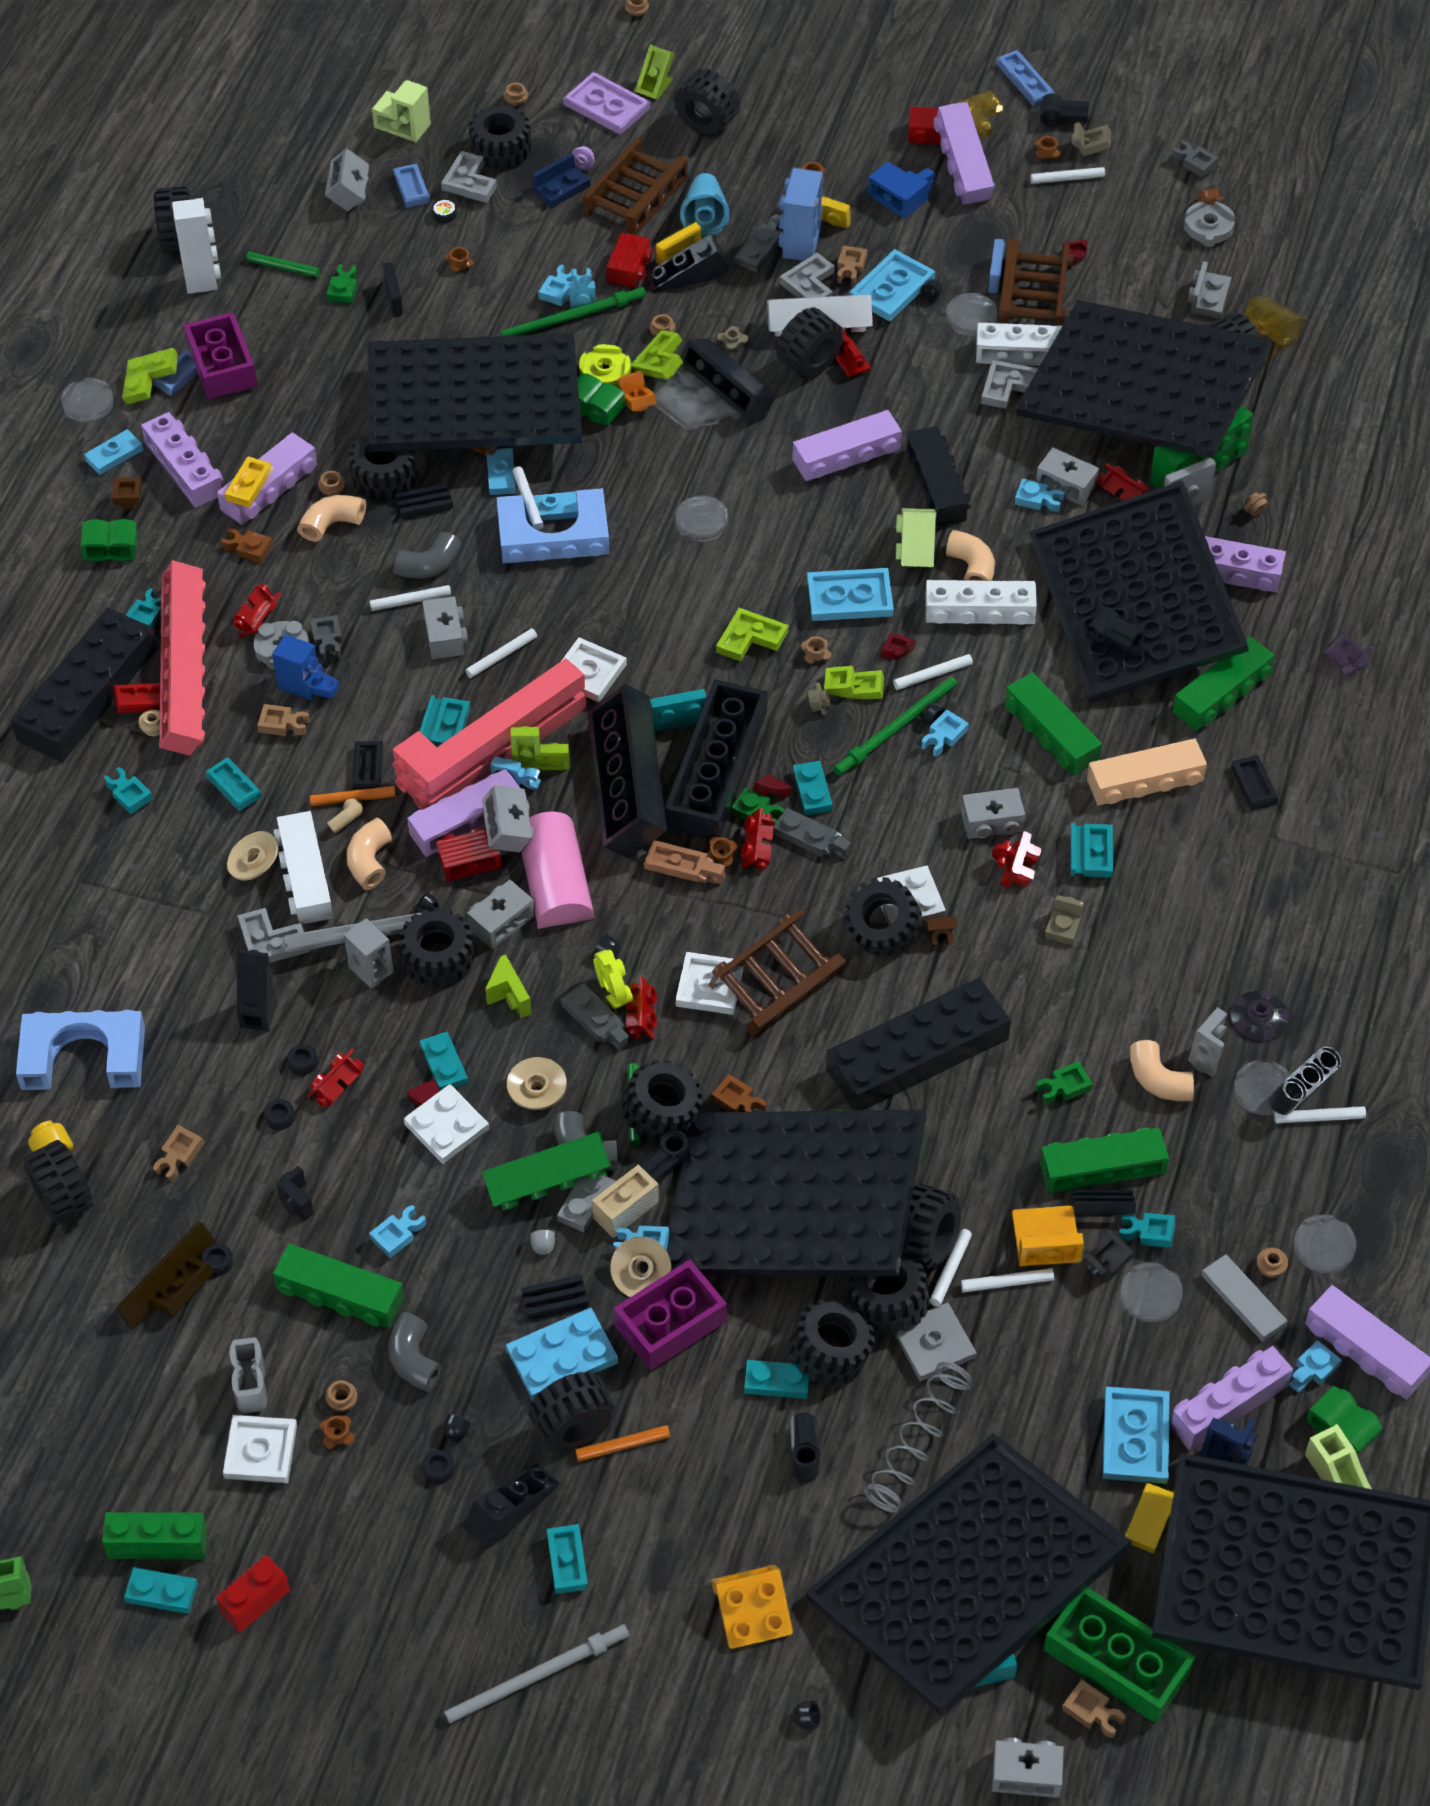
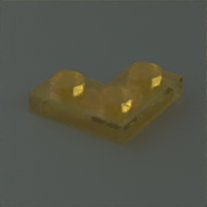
M992 90L951 103L956 104L967 101L979 139L992 135L993 127L986 118L1001 113L1003 107Z

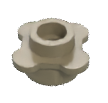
M731 326L724 333H719L717 340L722 342V346L726 351L736 352L742 348L743 344L747 343L748 337L742 334L738 327Z
M818 682L816 683V689H811L808 692L809 703L813 712L821 710V714L826 715L825 707L830 705L829 694L827 690L821 689V685Z

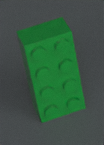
M1243 405L1240 406L1214 458H1212L1216 463L1215 472L1224 469L1235 458L1242 457L1249 449L1254 414ZM1155 446L1150 483L1157 489L1164 487L1166 475L1208 459V457Z
M1088 1587L1066 1606L1047 1633L1043 1650L1155 1724L1158 1723L1191 1674L1196 1658L1171 1641L1151 1638L1152 1628Z

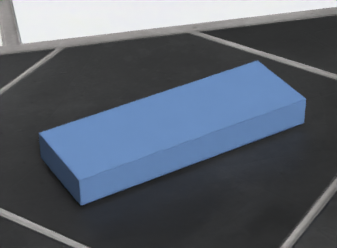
M1018 50L997 58V66L1034 108L1041 105V99L1044 95L1056 94Z

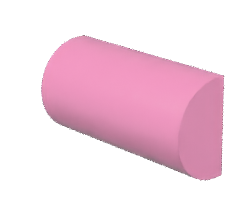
M544 812L530 817L533 837L521 853L530 895L534 900V913L538 929L595 919L573 820L568 815L560 812Z

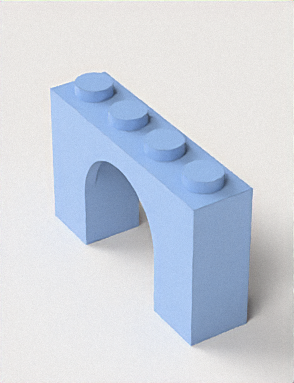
M603 488L576 491L578 519L569 529L559 533H544L530 526L525 516L523 495L497 497L503 563L608 555L609 535Z
M96 1010L80 1013L65 1011L62 1013L34 1012L32 1014H22L16 1069L20 1089H51L53 1062L56 1054L69 1042L84 1038L100 1041L108 1047L106 1073L110 1088L140 1087L145 1025L141 1011L104 1012Z

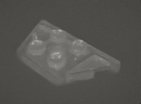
M680 365L676 373L668 380L659 378L653 391L657 403L653 405L687 431L699 428L702 425L717 424L720 418L732 416L733 419H738L741 417L740 413L683 365Z

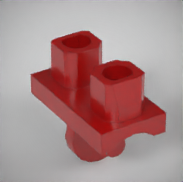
M1024 831L1020 841L1014 842L1013 845L1010 841L1005 840L1003 844L994 846L991 853L992 857L997 861L998 867H1005L1000 885L1008 888L1014 882L1027 887L1032 881L1035 871L1022 864L1024 861L1033 866L1037 862L1042 849L1029 842L1031 834Z

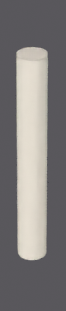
M1100 167L1037 173L1030 175L1031 184L1101 178L1105 177V169Z
M516 467L513 469V474L519 491L523 495L530 521L534 529L541 530L544 525L523 468Z
M447 585L370 600L369 602L371 611L451 596L450 586Z
M531 628L465 669L468 677H475L536 639L537 634L535 630Z
M970 654L895 679L893 683L896 690H900L972 665L973 661Z
M1365 1107L1295 1110L1288 1115L1274 1112L1275 1124L1366 1118Z
M961 1229L929 1299V1303L935 1307L941 1305L971 1239L972 1233L967 1229Z
M1052 1268L961 1280V1291L964 1293L1053 1281L1054 1272Z

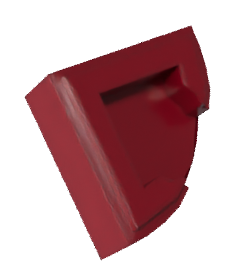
M1087 239L1063 243V252L1064 244H1069L1068 255H1073L1072 266L1084 260L1087 255Z
M890 632L881 650L880 658L899 659L905 657L914 650L916 640Z
M768 774L755 781L753 790L765 796L767 792L779 794L778 798L790 795L792 787L773 775Z
M431 1080L407 1090V1097L413 1104L421 1106L440 1092L435 1081Z

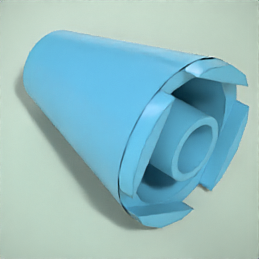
M701 173L694 178L681 205L680 220L684 228L695 222L701 226V237H706L709 234L714 236L723 231L725 225L728 224L730 209L717 179L712 174Z

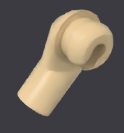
M356 799L346 800L343 805L344 810L327 822L335 834L362 814V805Z

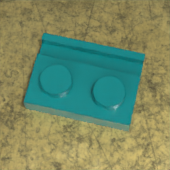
M705 689L650 699L654 732L697 724L707 699Z
M431 695L420 732L436 747L440 746L465 728L471 709L470 701L445 697L443 699H436L435 696Z
M1071 823L1070 876L1083 874V877L1112 878L1113 825L1084 824V826H1076V823Z

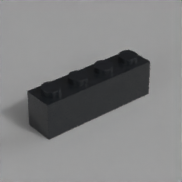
M688 339L680 356L683 361L681 365L745 419L766 418L776 395L709 339Z
M938 426L908 431L906 450L929 509H934L936 512L935 526L966 521L967 509L971 508L970 497L968 493L963 491L961 475L956 474L955 460L953 455L948 453V443L945 435L941 436Z

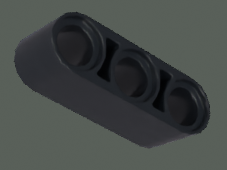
M1322 1047L1270 1095L1269 1102L1273 1110L1281 1115H1288L1339 1069L1342 1062L1339 1053L1331 1047Z

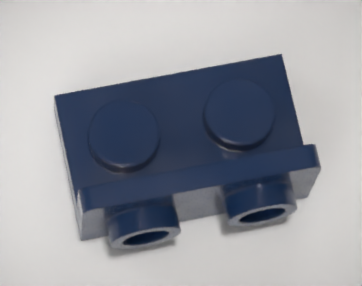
M572 153L559 158L533 174V192L551 208L591 186L590 178L575 166V156Z
M1213 1417L1207 1429L1200 1457L1247 1465L1253 1453L1252 1447L1258 1437V1434L1254 1433L1257 1421L1250 1418L1242 1432L1232 1423Z

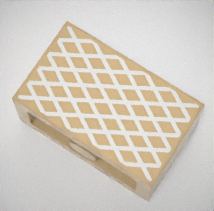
M637 1165L592 1200L594 1220L614 1238L617 1236V1229L627 1228L659 1203V1184L642 1167Z

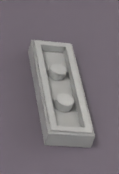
M1227 1254L1202 1270V1277L1262 1342L1287 1325V1319Z

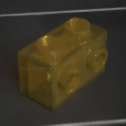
M1266 296L1251 298L1244 313L1259 333L1271 337L1274 342L1281 345L1296 342L1307 319Z

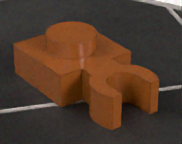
M232 528L227 530L228 537L232 540L223 538L221 540L223 549L228 551L236 550L238 557L257 563L263 562L273 545L271 537L252 531H247L243 536L240 535L238 530Z
M730 1074L711 1094V1101L728 1112H739L740 1110L743 1112H753L752 1109L755 1108L763 1112L767 1110V1103L759 1097L752 1098L753 1089Z

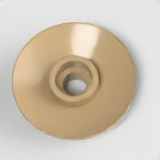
M265 831L254 832L242 838L229 854L227 861L229 873L235 879L242 881L251 880L262 875L270 868L277 857L278 842L271 833Z
M542 1057L528 1058L519 1062L512 1068L507 1078V1090L511 1099L519 1106L530 1110H542L555 1105L561 1100L567 1087V1079L563 1069L556 1062ZM535 1087L542 1088L540 1090H533Z
M630 1238L621 1243L612 1256L610 1265L612 1279L621 1292L631 1297L671 1272L669 1255L660 1243L651 1238ZM641 1261H645L648 1264V1271L646 1273L642 1272L639 1268Z

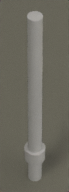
M623 1624L602 1635L600 1633L587 1638L586 1643L444 1711V1714L449 1724L592 1654L597 1656L606 1652L608 1646L630 1636L628 1629Z

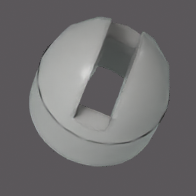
M551 1230L532 1232L530 1234V1241L533 1250L541 1255L550 1253L555 1245V1232Z

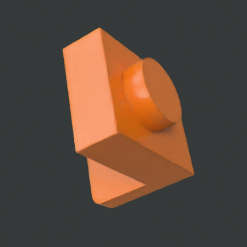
M638 371L617 379L619 389L625 393L626 406L632 411H644L650 405L657 404L655 394L645 386L642 372Z

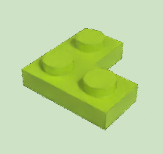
M661 330L632 362L631 368L634 372H642L643 375L668 380L683 363L678 354H673L683 340L678 333Z
M170 348L128 360L122 399L127 405L150 399L153 379L176 373L178 361L176 350Z
M738 608L716 645V653L741 662L752 643L778 651L788 634L789 625Z
M511 727L512 760L520 762L521 768L569 770V744H540L539 727Z

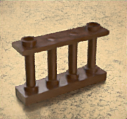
M637 137L631 145L625 148L624 153L595 185L585 192L583 196L584 214L590 216L597 207H600L624 218L626 233L636 236L688 178L687 159L678 156L673 163L666 164L642 153V139ZM638 162L663 174L659 178L653 179L632 168ZM626 177L649 187V190L646 193L640 194L620 185L619 182ZM610 192H613L636 202V204L632 208L627 209L605 198Z
M1009 238L998 324H1009V319L1014 320L1015 317L1055 321V326L1063 325L1067 314V309H1062L1066 271L1072 270L1073 255H1068L1069 244H1064L1063 257L1023 253V250H1018L1019 239ZM1027 263L1062 267L1061 275L1021 271V268H1016V265ZM1026 281L1059 285V293L1018 289V286H1014V283ZM1017 299L1057 303V310L1016 307V304L1011 303L1012 301L1017 302Z
M801 909L793 915L790 912L784 915L777 922L778 926L731 962L727 964L723 961L711 972L713 976L708 984L711 989L723 981L750 1012L751 1015L749 1017L751 1021L746 1029L753 1038L836 976L846 963V960L839 953L831 959L828 956L824 957L797 926L804 915ZM786 933L791 935L816 964L814 967L816 970L810 975L806 972L802 973L776 943ZM767 949L794 980V987L788 992L785 989L781 990L754 957ZM745 965L773 997L771 999L773 1003L767 1008L763 1005L759 1006L732 975Z

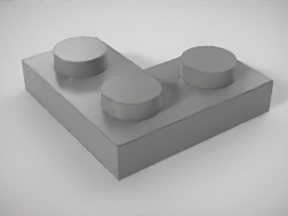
M461 151L441 182V187L443 191L487 203L497 188V180L479 175L484 166V157Z
M815 253L781 275L780 284L797 298L833 296V291L821 283V281L834 273V265L819 253Z
M992 360L981 404L1007 409L1011 391L1025 393L1038 368Z
M266 908L237 915L247 950H258L262 953H268L269 963L309 952V949L286 952L284 948L283 938L285 935L304 932L301 923L272 930Z
M588 1176L578 1179V1185L574 1186L558 1212L557 1221L585 1233L593 1220L592 1200L616 1181L606 1176L591 1181Z

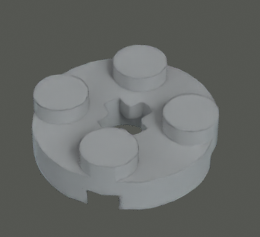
M1207 201L1198 202L1187 210L1184 222L1185 232L1193 239L1201 242L1205 247H1213L1216 243L1227 240L1234 232L1235 217L1232 210L1218 202H1215L1214 205H1206Z
M278 621L262 624L254 639V650L257 660L260 663L261 661L266 663L267 668L275 670L272 653L285 634L309 643L308 635L302 629V625L299 622Z

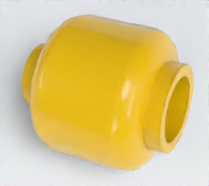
M51 1120L45 1121L34 1127L30 1132L31 1136L28 1140V1145L32 1152L55 1140L64 1143L70 1152L73 1150V1142L64 1126L60 1123H53Z

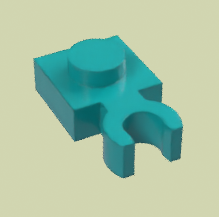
M150 588L145 593L146 600L141 601L137 599L126 616L153 628L161 618V596L154 598V590Z
M120 767L116 768L118 779L112 780L107 775L104 777L107 788L113 790V798L129 814L134 813L153 800L152 792L135 776L127 780L125 771Z
M1144 1213L1143 1220H1138L1133 1215L1122 1216L1123 1226H1131L1130 1229L1119 1230L1122 1240L1131 1241L1140 1237L1141 1245L1172 1248L1176 1225L1175 1215Z

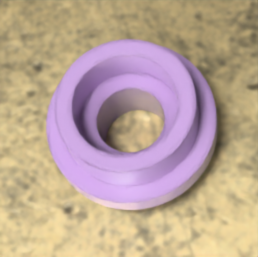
M582 146L572 151V154L575 156V166L579 170L587 171L592 168L595 159L591 149Z

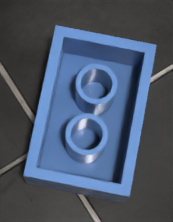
M793 168L791 177L785 180L784 193L786 195H781L779 210L783 211L779 221V229H783V232L780 233L779 247L783 248V258L804 261L815 253L821 230L823 172Z

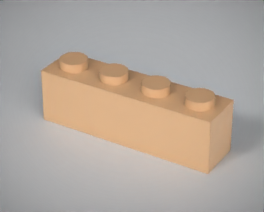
M1195 738L1090 762L1087 782L1098 806L1107 803L1114 804L1120 800L1133 797L1140 798L1146 794L1159 791L1166 792L1173 788L1185 785L1191 786L1203 782L1207 763Z

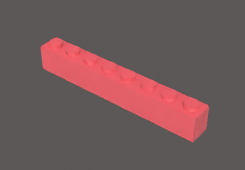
M172 560L162 575L159 748L191 756L197 746L200 747L205 737V732L202 730V721L205 715V709L202 708V700L205 694V687L202 686V678L205 673V666L202 665V657L205 652V644L202 643V636L205 631V623L202 622L205 602L202 601V594L205 590V581H203V569Z

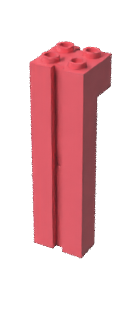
M565 658L438 747L430 742L420 731L416 732L393 748V766L396 772L395 783L401 792H407L413 798L418 808L423 810L437 803L442 798L450 797L460 792L466 786L474 785L491 775V763L494 756L512 759L511 727H539L541 741L586 709V695L582 692L585 688L584 673Z

